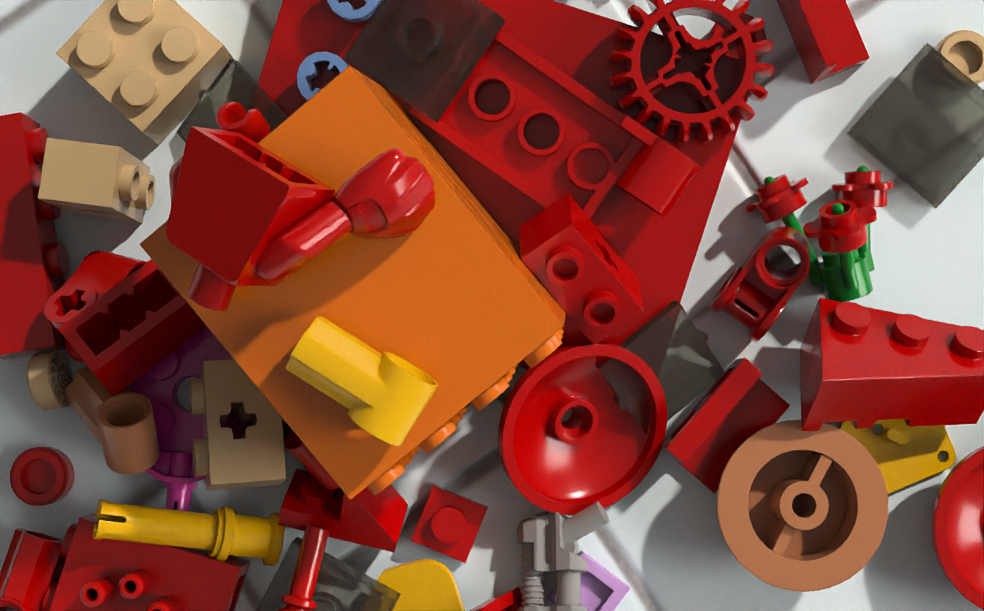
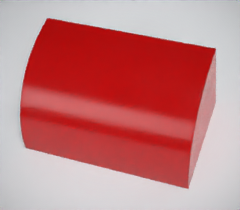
M151 259L61 325L58 330L113 396L119 394L207 326Z

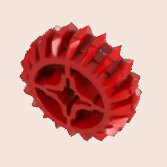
M646 0L652 11L649 15L640 7L632 5L628 9L627 15L638 27L637 30H632L626 26H617L614 32V37L628 44L629 49L610 50L608 55L609 62L626 64L627 70L611 75L609 78L610 85L612 87H620L629 84L632 90L618 100L617 104L620 109L628 108L638 101L643 110L634 117V120L641 125H644L650 116L659 120L653 133L661 139L666 135L669 125L677 127L675 136L677 146L687 145L690 137V128H697L698 139L702 145L712 143L713 133L710 125L712 123H716L724 136L728 137L734 134L736 130L729 116L731 112L746 122L755 116L752 108L743 99L745 96L757 101L766 99L768 91L752 81L754 77L766 78L774 74V66L768 63H756L755 56L770 52L773 49V43L771 40L753 43L750 35L758 32L765 26V22L762 17L754 18L746 25L741 21L739 17L750 5L748 0H739L732 10L723 5L725 0H670L666 4L663 0ZM684 15L704 17L718 24L726 32L708 40H699L692 37L684 25H679L675 17ZM658 26L664 36L663 42L668 51V62L654 75L643 80L640 68L641 49L646 37ZM680 48L682 50L685 49L690 56L698 53L702 55L713 48L717 50L705 59V63L699 68L700 71L704 72L701 79H696L691 72H685L682 75L677 73L666 80L663 77L670 74L676 68L675 64H678L682 57L676 54ZM736 48L739 60L738 77L731 94L723 102L717 92L719 86L713 74L714 65L717 59ZM681 86L690 90L696 100L702 102L707 112L698 114L677 112L667 108L653 96L668 88Z

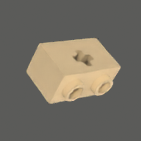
M47 138L38 199L76 216L142 224L144 210H150L154 202L155 178L153 175H149V166L120 146Z
M234 359L203 361L199 371L200 378L189 380L191 415H202L203 439H193L194 475L206 476V491L280 485L286 480L281 415ZM231 411H238L240 421L250 422L251 425L245 429L240 439H233L232 429L227 427L221 428L220 425L226 421Z

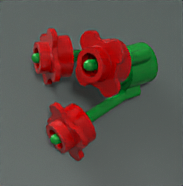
M859 166L856 171L844 172L845 183L832 185V191H839V201H833L821 207L819 210L820 216L814 221L806 223L802 230L793 212L807 203L800 189L808 184L806 177L791 182L786 174L776 178L766 177L764 184L754 190L758 200L750 203L745 208L747 212L757 209L765 224L782 219L786 227L799 230L805 237L818 238L819 247L823 250L821 253L823 262H819L810 245V268L808 274L811 286L823 285L826 299L839 302L855 300L870 294L873 291L869 272L875 270L871 254L870 223L877 219L876 210L872 207L887 206V189L893 188V181L881 182V171H868L866 166Z

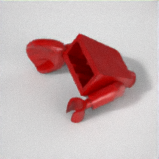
M228 102L223 104L217 113V122L221 127L219 130L191 126L183 156L170 169L171 210L165 233L169 244L199 263L187 292L188 298L205 308L225 311L228 309L236 286H277L347 233L368 239H386L405 236L416 231L435 207V191L433 189L435 183L417 158L407 157L400 149L392 148L381 153L359 169L335 193L333 188L258 144L270 133V125L258 109H251L247 113L240 103Z

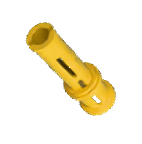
M100 499L94 519L104 520H98V524L93 525V539H110L207 550L208 556L214 557L216 560L225 561L229 555L259 558L262 559L264 565L275 566L281 556L285 526L278 525L280 513L271 512L268 517L235 514L232 507L222 506L220 509H215L213 514L114 503Z

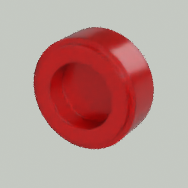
M35 447L24 451L16 458L10 471V484L13 492L21 501L32 506H44L62 500L69 493L74 482V468L70 459L65 453L53 447Z

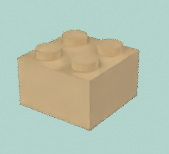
M105 0L56 52L62 60L158 145L167 138L236 63L226 47L175 0Z

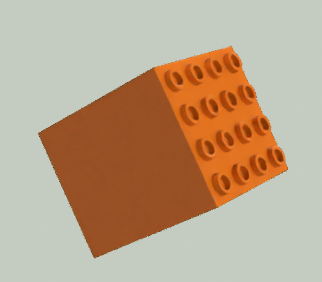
M349 65L258 144L333 188L335 193L359 169L389 149L398 148L407 157L417 158L435 183L433 188L435 191V207L416 231L405 236L386 239H368L347 233L277 286H236L228 309L225 311L205 308L188 298L187 292L199 263L168 243L165 233L168 220L139 245L351 500L366 487L374 496L379 494L405 472L404 467L414 459L412 456L421 448L427 454L448 438L457 429L456 425L463 419L462 415L468 411L467 407L471 403L480 411L510 386L508 382L512 380L513 377L511 375L515 373V368L519 365L520 361L524 359L528 366L533 368L563 343L561 339L563 338L562 333L565 327L566 312L521 260L520 250L390 92ZM316 317H324L382 355L384 352H389L401 357L424 371L438 383V388L401 446L391 445L371 435L351 420L347 415L348 408L285 369L291 353Z

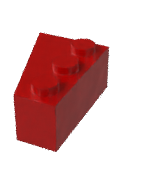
M819 298L800 346L801 431H819L823 422L852 421L855 429H869L874 427L876 420L904 419L908 427L977 424L984 411V330L973 326H960L924 319L913 314H899L864 307L853 302H839Z

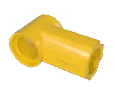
M322 316L316 317L308 330L302 335L285 367L291 373L348 408L347 415L362 429L378 439L395 446L402 445L438 388V383L415 365L389 352H384L382 355L354 335L349 334Z

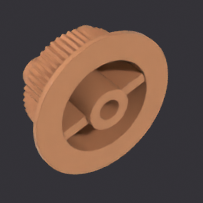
M787 420L774 423L755 432L739 445L731 455L721 474L718 485L717 518L721 533L729 550L736 560L752 575L772 586L785 590L801 592L819 591L850 579L873 557L881 543L887 525L888 495L884 478L876 461L869 451L853 436L840 428L824 422L819 431H801V420Z

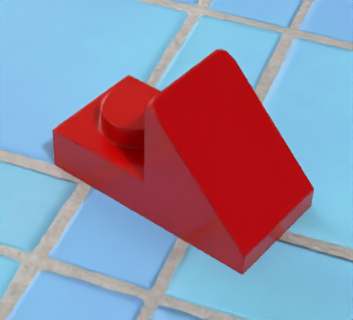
M296 469L280 507L278 525L305 531L306 525L328 530V537L395 553L408 504L391 484L376 496L366 487L350 500L340 487L334 490H327L310 472Z

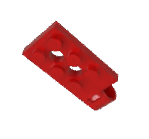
M479 12L475 13L408 111L544 208H547L569 193L589 219L592 218L615 184L657 214L666 218L701 169L697 163L628 115L625 116ZM490 80L502 82L510 92L508 106L501 113L495 115L481 112L475 101L478 88L484 82ZM541 114L552 117L559 126L558 140L553 146L543 150L531 147L524 137V128L528 120Z

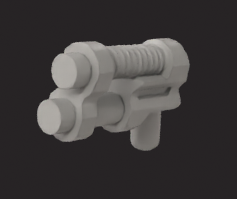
M598 501L571 517L559 514L558 512L546 511L536 515L534 518L520 521V524L517 526V543L522 545V607H519L518 611H588V606H581V573L587 572V559L576 554L578 551L577 540L609 523V517ZM544 574H557V606H543L545 605L543 602L545 598L543 596L545 592L543 590L545 586L543 584L545 580L543 578Z

